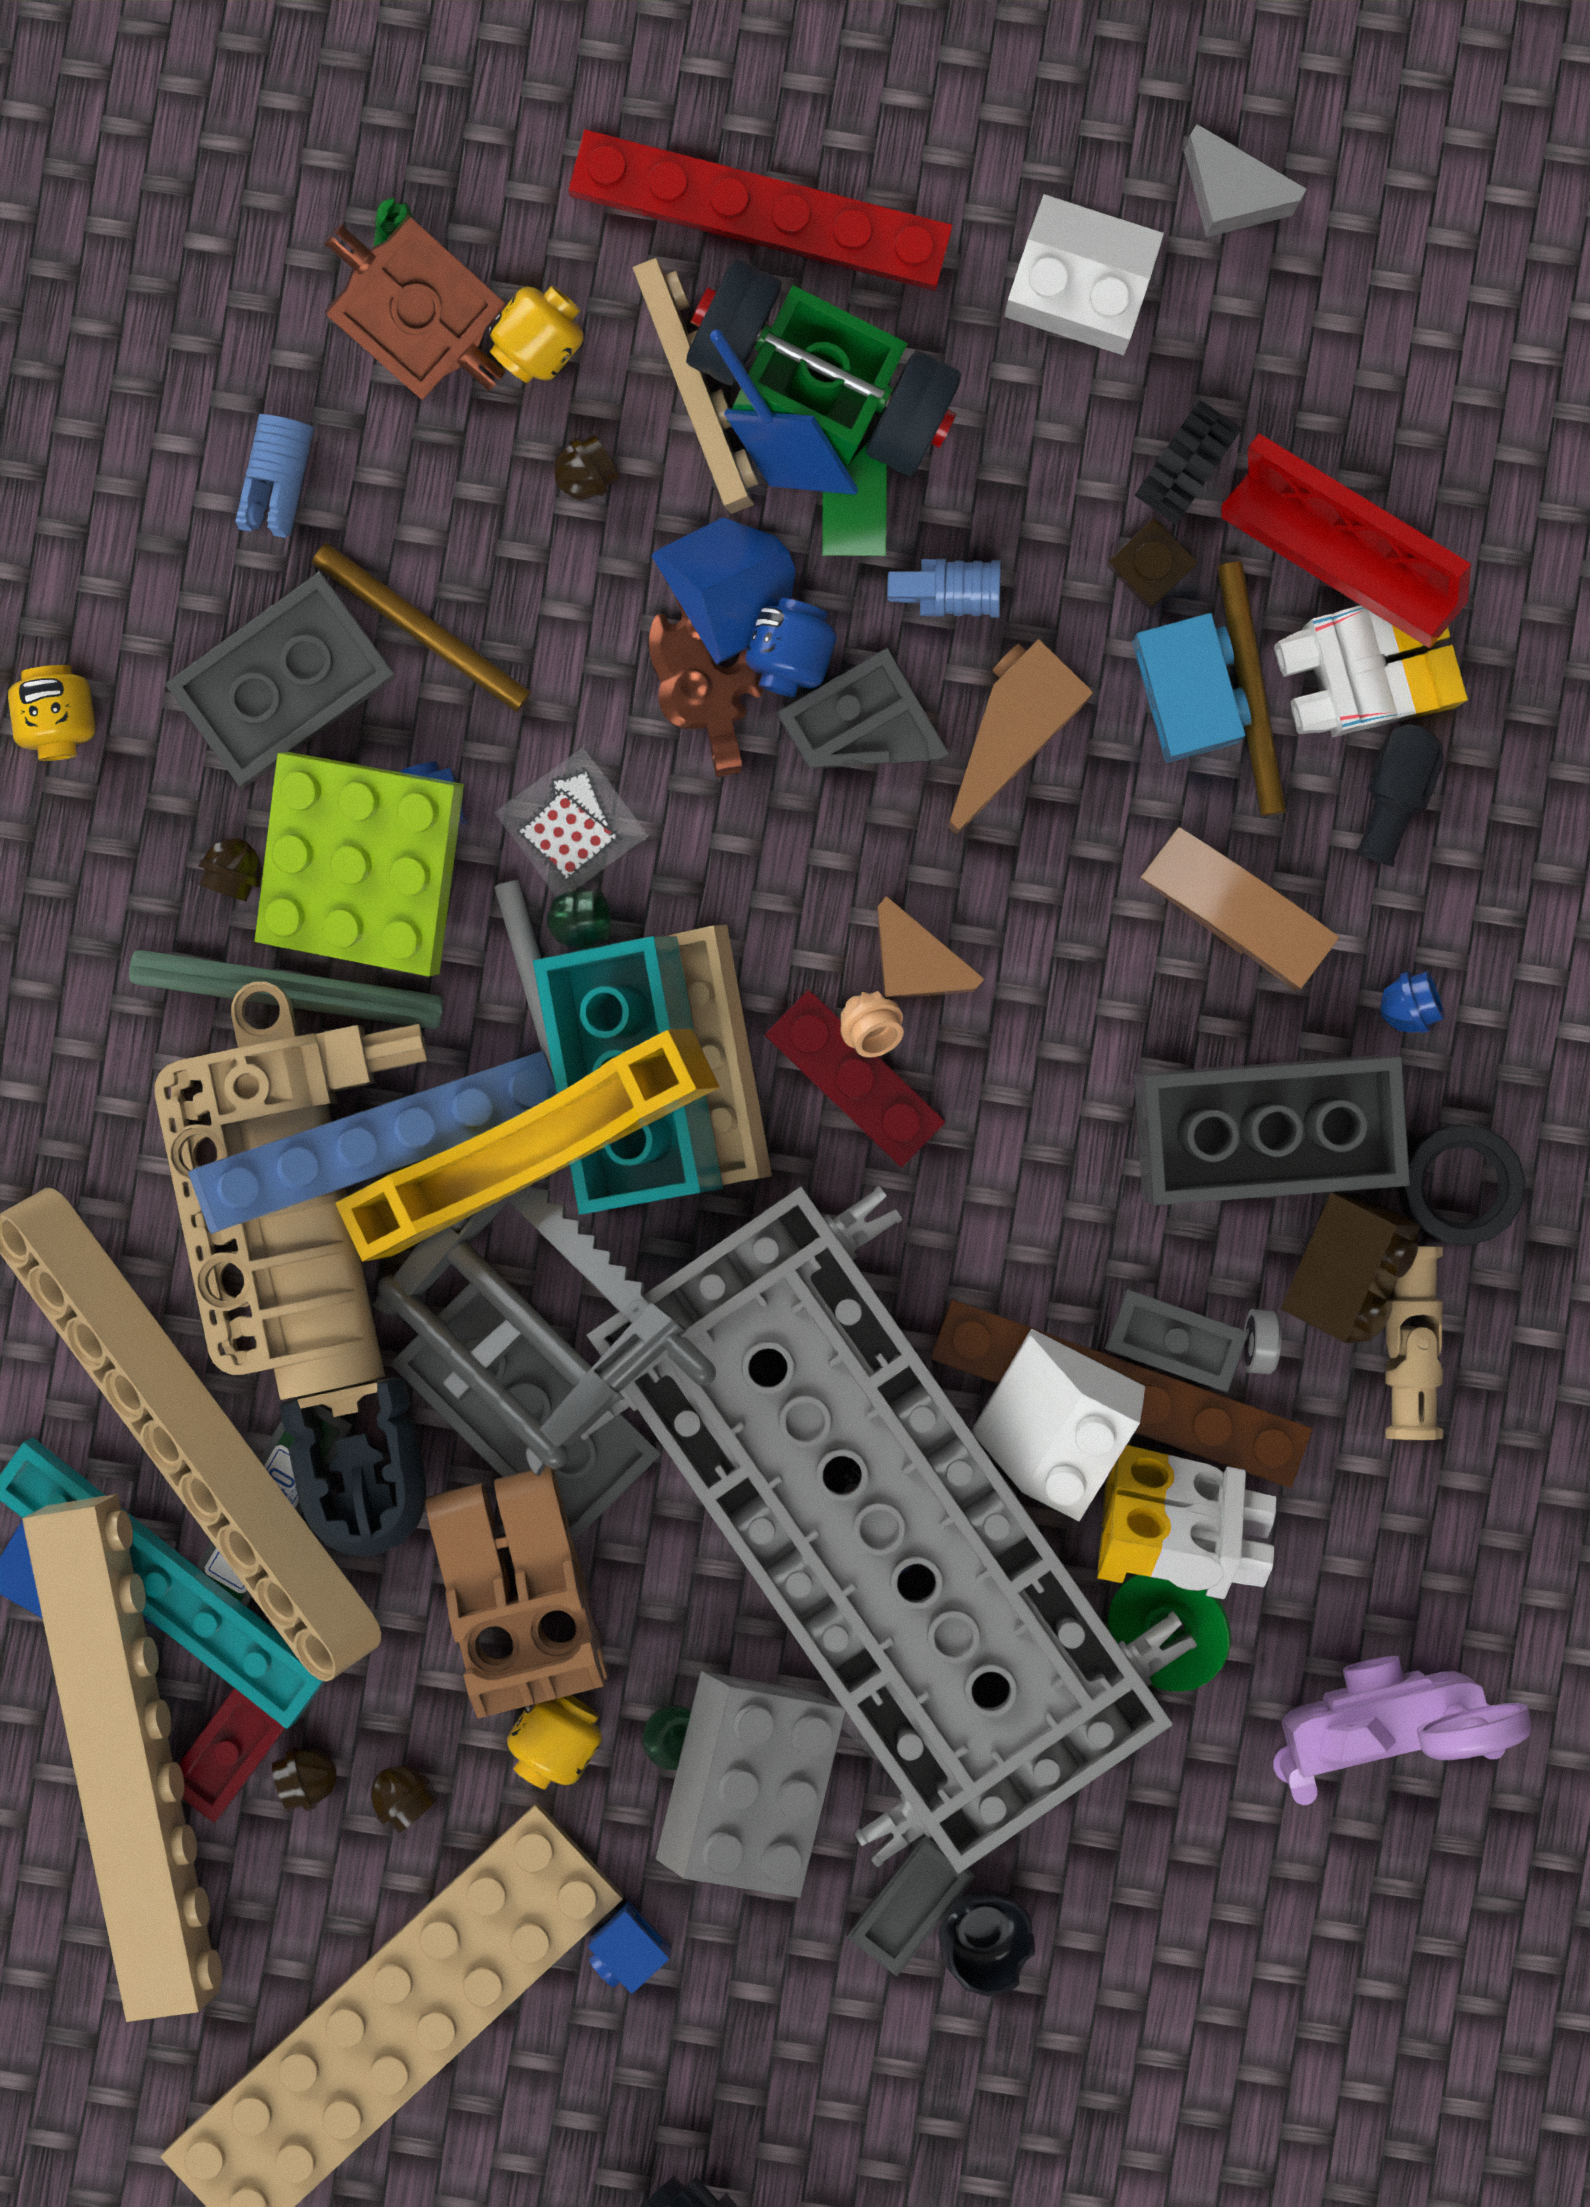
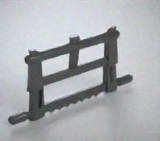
M528 1186L419 1242L395 1275H385L379 1280L377 1290L382 1297L375 1301L372 1306L389 1316L399 1314L454 1370L443 1384L461 1401L473 1390L528 1446L526 1451L527 1462L532 1471L540 1476L546 1466L551 1469H558L566 1464L568 1460L566 1449L616 1402L625 1399L620 1391L665 1350L668 1351V1357L698 1385L704 1386L712 1383L716 1377V1369L713 1363L686 1337H681L686 1332V1329L662 1308L652 1302L649 1303L643 1297L644 1283L627 1280L629 1268L612 1265L613 1253L596 1249L597 1237L580 1234L582 1222L565 1219L566 1207L549 1203L550 1191ZM508 1201L632 1323L593 1367L470 1245ZM451 1264L506 1318L502 1324L472 1351L457 1339L447 1326L435 1314H432V1311L419 1299ZM523 1337L574 1387L543 1425L533 1414H530V1411L490 1371Z

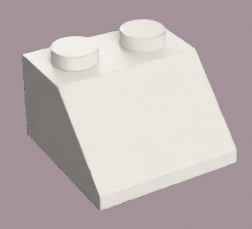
M1044 194L1012 285L1004 317L1124 356L1164 233Z
M1031 1329L973 1426L972 1434L1022 1493L1080 1521L1140 1424L1145 1386Z

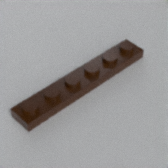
M950 1300L930 1356L931 1360L999 1384L1028 1333L1033 1329L1145 1386L1140 1424L1135 1433L1221 1464L1246 1470V1473L1292 1489L1313 1428L957 1300Z

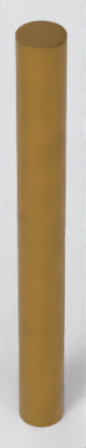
M325 543L318 550L312 560V564L516 713L527 702L532 693L334 547Z
M1243 562L1225 563L1217 567L1234 654L1238 688L1241 687L1245 693L1251 715V724L1245 726L1260 814L1261 816L1286 812Z

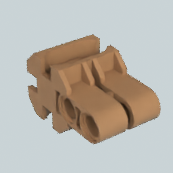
M547 1466L540 1476L529 1470L494 1480L496 1498L505 1530L503 1534H498L489 1496L483 1483L427 1496L425 1499L428 1521L446 1588L449 1621L454 1641L460 1644L466 1668L463 1676L468 1696L477 1718L603 1687L605 1685L604 1679L608 1678L599 1628L594 1624L588 1600L590 1593L585 1573L575 1551L554 1469ZM509 1546L515 1569L517 1590L509 1569H507L502 1550L504 1547ZM554 1610L568 1613L576 1624V1635L566 1642H556L548 1638L542 1629V1618L546 1613ZM493 1626L505 1629L513 1640L512 1653L504 1658H494L486 1654L480 1645L479 1636L482 1630Z

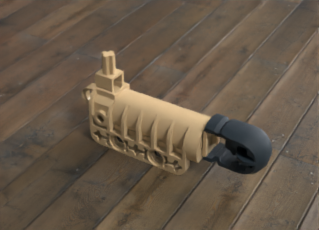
M252 982L243 986L235 994L231 1004V1016L238 1048L173 1062L158 1074L155 1082V1100L207 1348L212 1362L221 1371L231 1375H244L274 1368L280 1400L298 1397L287 1400L279 1405L284 1431L296 1438L288 1451L299 1503L308 1526L325 1545L346 1555L371 1556L381 1554L403 1544L419 1525L426 1505V1476L415 1423L403 1416L410 1405L406 1380L395 1377L380 1379L385 1377L361 1258L335 1204L347 1197L346 1188L210 1234L188 1172L200 1167L196 1159V1150L198 1145L207 1137L214 1142L217 1148V1161L332 1122L329 1106L338 1105L336 1091L375 1084L374 1072L426 1062V1045L420 1024L365 1035L364 1027L355 1025L318 1034L299 1036L289 996L280 987L268 982ZM259 992L272 994L280 1006V1015L277 1021L266 1029L253 1028L247 1022L244 1015V1007L247 1000ZM194 1081H201L203 1092L195 1094L193 1101H186L184 1090L194 1087ZM169 1087H171V1098L168 1094ZM208 1111L210 1112L212 1122L210 1126L189 1125V1120L202 1121L201 1115ZM173 1119H175L177 1132L175 1131ZM187 1182H188V1186H189L190 1196H189V1194H188V1189H187V1184H186ZM236 1239L238 1251L216 1253L215 1244L228 1245V1242ZM200 1246H201V1248H202V1253H203V1258H204V1260H202L201 1251H200ZM230 1263L236 1265L244 1277L243 1289L237 1297L230 1295L222 1283L223 1272ZM250 1306L252 1317L242 1315L232 1321L230 1320L229 1310ZM213 1310H215L217 1324L215 1323ZM254 1336L256 1348L250 1351H239L236 1345V1338ZM377 1392L381 1407L380 1412L376 1415L379 1429L386 1432L391 1462L382 1469V1475L386 1481L396 1482L397 1503L394 1504L390 1484L378 1483L375 1464L385 1459L384 1452L371 1446L367 1434L363 1433L337 1439V1454L328 1464L330 1471L342 1472L345 1491L335 1496L339 1513L337 1514L329 1492L338 1486V1479L333 1473H325L318 1445L323 1438L321 1427L313 1421L311 1406L323 1404L331 1407L333 1417L356 1413L360 1411L358 1401L364 1395Z

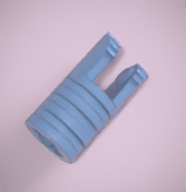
M259 414L235 521L239 530L252 532L253 529H259L260 524H263L264 512L267 510L271 487H273L269 503L270 510L267 512V528L271 530L273 536L287 538L288 535H291L314 427L284 417Z

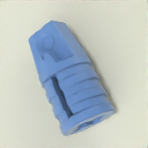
M921 559V571L888 573V601L920 603V616L945 617V614H954V616L972 614V616L990 615V618L1000 617L1001 560H991V563H985L982 561L964 562V560H955V562H946V559Z

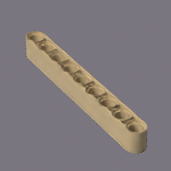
M45 1188L0 1213V1254L307 1671L319 1680L329 1681L376 1649L381 1642V1630L373 1613L66 1198L53 1188Z

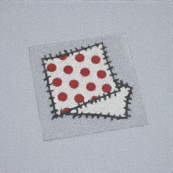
M584 747L494 812L559 901L649 836Z

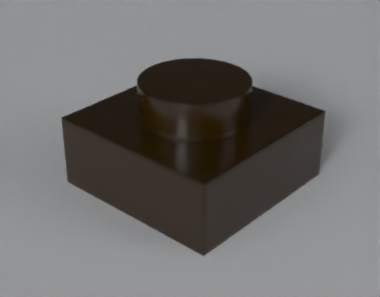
M1153 517L1107 562L1106 566L1151 610L1196 567L1198 562Z

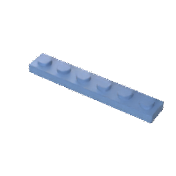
M543 1051L194 1168L188 1174L209 1232L213 1234L421 1162L478 1136L557 1094L556 1087Z

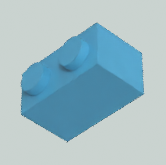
M1208 613L1138 632L1132 641L1165 764L1239 744L1245 737L1243 726L1251 724V715L1243 689L1241 687L1232 689L1226 665L1234 663V654L1225 626L1215 628L1212 614Z

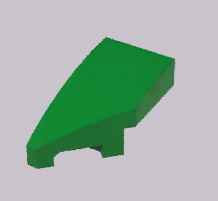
M868 441L854 453L846 468L859 489L857 494L823 492L822 556H886L887 464L881 463L865 453Z

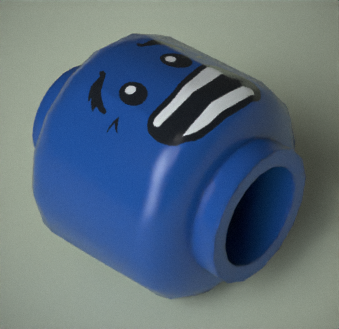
M780 598L778 606H768L761 610L745 655L747 665L753 671L762 675L759 682L761 688L794 698L798 687L810 689L816 688L822 683L837 640L835 629L826 622L828 617L826 611L788 598Z

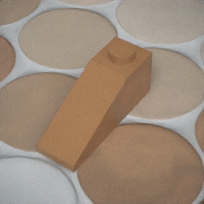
M1039 639L1027 651L1018 643L992 670L1000 679L993 685L948 824V828L956 836L1090 700L1094 693Z

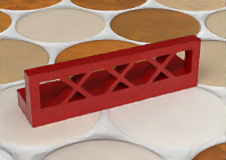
M1260 433L1248 446V474L1221 505V518L1423 645L1431 648L1468 603L1471 563Z

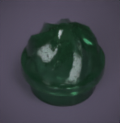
M583 886L571 887L568 892L554 898L551 908L547 912V926L550 933L557 942L577 947L580 950L591 949L595 941L606 940L610 935L611 917L607 900L602 891L599 889L587 891Z
M678 1705L666 1706L651 1715L647 1721L642 1736L643 1749L649 1760L658 1767L666 1770H677L687 1726L690 1721V1709Z

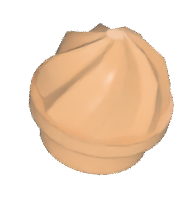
M879 991L871 994L862 992L860 996H852L846 1002V1006L841 1013V1035L845 1043L855 1048L861 1056L877 1057L894 1049L902 1040L904 1034L901 1026L903 1014L897 1003L885 999Z

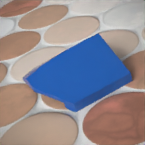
M724 517L656 550L651 555L716 665L748 648L758 615L762 609L768 606H778L780 598L792 599L796 569L787 548L774 535Z

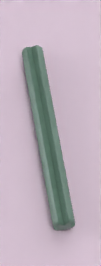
M144 950L134 951L129 967V979L137 985L234 999L235 994L243 986L252 982H268L280 987L289 996L293 1008L408 1026L420 1024L421 1028H439L444 1012V999L435 994ZM259 992L247 1000L249 1002L279 1006L277 999L267 992Z

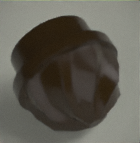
M594 434L582 442H579L577 438L572 439L555 461L554 472L558 488L578 500L606 495L608 493L607 486L620 479L608 453Z
M239 838L226 839L216 843L208 850L198 867L204 868L199 886L245 902L248 901L252 887L259 888L262 881L260 880L261 867L259 857L246 841Z
M297 1747L287 1750L285 1758L272 1762L275 1786L286 1810L290 1811L301 1806L305 1811L315 1809L320 1801L331 1794L336 1782L337 1769L331 1759L319 1749L299 1750Z
M406 1766L382 1770L376 1776L371 1791L373 1808L380 1823L383 1825L389 1822L398 1833H401L422 1816L437 1800V1797L427 1787L430 1783L428 1777Z

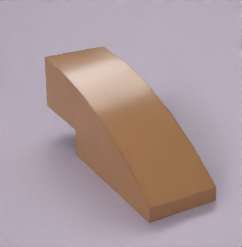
M1180 827L1176 829L1140 877L1141 880L1238 953H1245L1294 991L1304 986L1340 938L1276 890Z

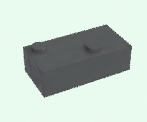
M1375 1055L1134 1073L1142 1200L1149 1204L1165 1205L1410 1186L1401 1057Z

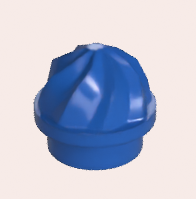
M1410 971L1401 973L1400 978L1384 989L1380 1012L1383 1019L1398 1031L1420 1032L1423 1034L1431 1031L1432 1023L1445 1019L1441 997L1428 971L1415 976Z

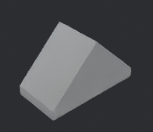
M1196 124L1190 134L1184 153L1206 237L1293 216L1307 190L1306 188Z

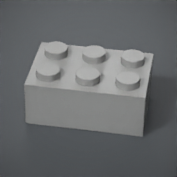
M701 1671L656 1860L683 1879L800 1898L845 1709L816 1692Z

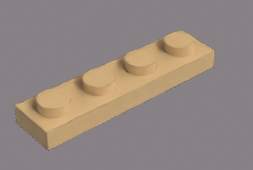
M657 258L636 265L632 268L723 505L730 514L753 506L754 502L748 488L759 483L745 448L734 452L726 429L732 426L726 422L727 418L724 415L725 410L730 409L726 396L722 389L711 393L704 373L686 363V356L697 331L688 333L680 312L690 307L677 271L666 274Z
M727 924L713 925L668 935L677 936L695 1036L720 1088L706 1094L722 1185L772 1176Z

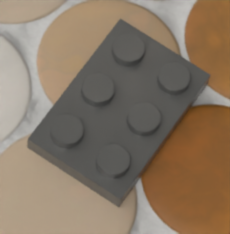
M319 571L171 678L165 685L238 786L244 789L276 765L277 753L295 752L397 677Z

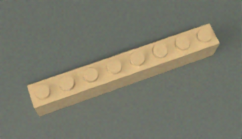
M118 1494L47 1505L27 1515L22 1520L126 2022L196 2013L220 1992L222 1963L217 1951L211 1950L206 1925L210 1916L209 1900L205 1890L202 1887H198L194 1867L197 1855L196 1837L192 1827L185 1823L181 1804L184 1794V1778L180 1766L172 1760L168 1740L171 1732V1715L167 1703L159 1697L155 1677L159 1662L158 1651L154 1640L149 1636L147 1637L142 1614L146 1602L145 1588L141 1577L136 1573L134 1574L129 1550L133 1540L131 1521L128 1514L121 1510Z

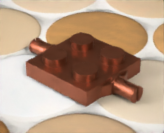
M408 215L386 241L372 247L370 250L348 231L343 224L334 230L335 234L352 248V251H348L332 235L328 237L324 245L329 247L353 270L350 273L346 287L324 311L331 320L421 400L427 396L443 376L459 369L460 366L485 387L486 391H490L496 383L479 368V365H482L499 381L501 380L505 370L500 368L478 346L480 345L485 328L505 307L506 303Z

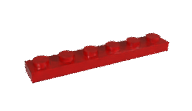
M586 129L583 132L568 189L569 196L935 292L953 226L952 224Z

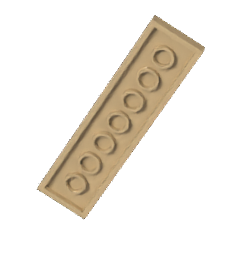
M536 1802L169 2145L161 2154V2159L206 2207H295L622 1901L624 1895L541 1805Z

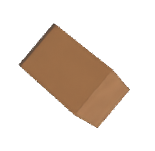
M887 896L878 905L877 919L885 999L974 992L983 982L984 978Z

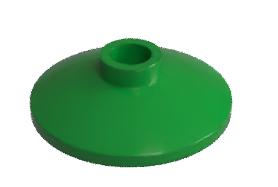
M1138 1574L1134 1575L1120 1587L1110 1605L1108 1629L1116 1643L1118 1644L1123 1640L1128 1645L1174 1611L1183 1623L1185 1630L1177 1628L1160 1646L1189 1633L1197 1647L1189 1649L1150 1676L1149 1679L1152 1682L1150 1685L1161 1690L1182 1692L1194 1690L1207 1684L1225 1665L1231 1647L1229 1619L1219 1599L1206 1596V1589L1187 1590L1177 1587L1170 1580Z

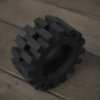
M1200 399L1134 496L1174 524H1177L1242 430V427Z

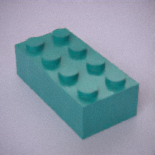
M651 936L533 960L557 1094L594 1072L610 1059L668 1029H692L694 1032L677 936ZM706 1095L570 1164L579 1215L723 1189Z

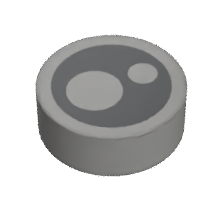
M1251 1309L1247 1315L1244 1331L1249 1332L1243 1347L1244 1368L1247 1373L1271 1374L1278 1365L1281 1350L1280 1317L1272 1310Z

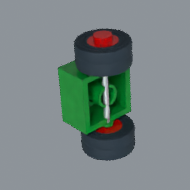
M735 259L728 268L718 290L715 291L707 287L691 320V323L698 326L699 329L686 356V363L702 373L710 374L714 379L732 386L736 379L710 338L713 330H720L743 367L753 348L759 352L748 375L771 412L814 416L845 468L850 463L874 412H882L867 443L865 453L881 463L888 464L894 470L904 475L912 476L919 467L930 444L938 448L941 447L957 413L948 408L958 389L962 373L946 363L937 361L934 357L922 351L915 350L893 390L892 387L888 386V383L908 343L792 285L771 327L765 323L781 291L782 282L775 276L759 271L755 266L743 260ZM741 389L732 409L755 411Z

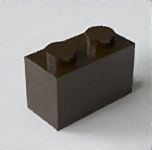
M1331 1192L1280 1309L1344 1343L1371 1341L1372 1336H1376L1382 1331L1390 1317L1392 1303L1388 1300L1397 1279L1403 1277L1414 1263L1418 1251V1245L1414 1241L1421 1225L1358 1193Z

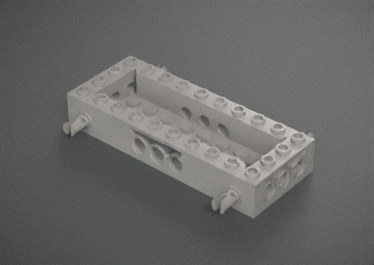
M877 1186L872 1193L833 1220L829 1215L823 1218L803 1188L799 1187L643 1295L649 1303L652 1302L662 1308L686 1329V1332L681 1337H686L713 1363L716 1369L714 1381L704 1386L696 1384L668 1357V1351L665 1350L620 1391L625 1399L616 1402L580 1437L583 1440L587 1439L591 1433L629 1407L633 1411L638 1409L902 1792L899 1795L902 1800L900 1803L864 1828L854 1832L861 1846L891 1833L870 1853L872 1862L877 1867H880L885 1860L925 1834L928 1838L931 1836L934 1838L959 1874L1173 1725L1148 1689V1686L1152 1684L1149 1677L1189 1649L1197 1647V1644L1187 1633L1160 1646L1182 1625L1174 1611L1128 1645L1123 1640L1117 1644L853 1262L857 1258L854 1251L896 1222L898 1224L903 1220L897 1210L894 1209L869 1222L864 1221V1218L886 1197L881 1187ZM619 1312L588 1333L587 1337L602 1357L632 1323ZM774 1349L780 1352L786 1359L788 1369L785 1378L780 1383L774 1386H762L751 1377L749 1362L752 1356L759 1350ZM838 1456L852 1458L861 1469V1480L858 1486L848 1493H836L830 1490L823 1480V1470L826 1464ZM912 1564L925 1565L935 1575V1587L932 1593L922 1600L907 1599L900 1593L897 1587L900 1572ZM997 1672L1003 1675L1009 1682L1008 1697L997 1707H983L972 1697V1685L976 1678L983 1673Z

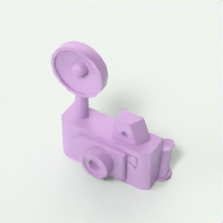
M1398 1656L1379 1657L1343 1668L1346 1688L1326 1692L1323 1696V1701L1299 1706L1285 1715L1281 1722L1287 1746L1280 1748L1275 1754L1273 1769L1282 1781L1288 1783L1293 1799L1298 1804L1309 1805L1317 1797L1314 1775L1421 1749L1427 1757L1436 1760H1457L1482 1755L1488 1759H1498L1507 1748L1523 1742L1530 1736L1532 1721L1528 1705L1504 1703L1489 1705L1486 1703L1483 1687L1467 1675L1456 1671H1444L1425 1676L1419 1670L1403 1674Z

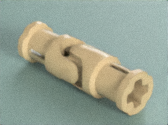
M1418 1246L1413 1265L1403 1277L1397 1279L1392 1291V1297L1388 1300L1392 1303V1311L1386 1323V1345L1391 1358L1388 1360L1385 1368V1384L1392 1387V1425L1385 1428V1438L1443 1439V1429L1437 1426V1387L1443 1385V1368L1441 1362L1437 1359L1441 1353L1443 1301L1437 1298V1259L1443 1256V1246ZM1418 1315L1427 1322L1428 1328H1414L1407 1325L1401 1326V1324L1407 1318Z

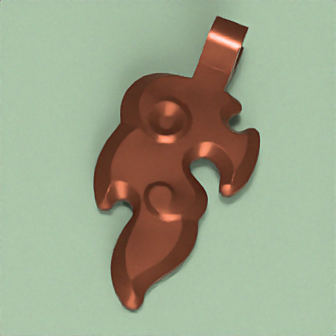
M676 598L682 614L681 620L677 624H671L664 614H658L653 620L649 634L651 662L661 682L658 694L660 709L664 717L671 724L679 728H707L716 778L741 773L742 762L733 722L744 718L747 713V709L739 702L742 694L748 693L754 698H759L763 695L764 689L759 686L762 675L753 671L745 661L747 649L740 652L739 658L733 666L724 668L719 664L716 665Z

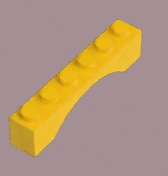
M668 1029L610 1059L575 1084L518 1116L448 1150L394 1172L335 1204L362 1262L392 1257L720 1088L693 1030Z

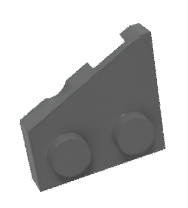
M888 648L777 712L778 718L808 769L940 761L949 755Z

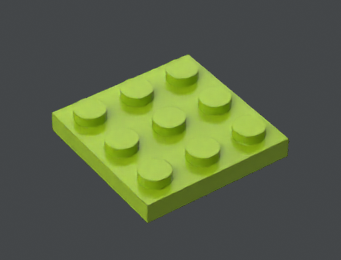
M292 752L277 753L255 942L428 977L440 974L464 784Z

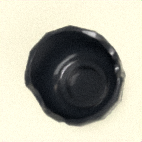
M989 1888L980 1889L963 1896L950 1906L939 1927L940 1956L943 1964L965 1990L989 1997L1011 1991L1020 1984L1019 1974L1027 1960L1035 1955V1940L1029 1913L1012 1895Z

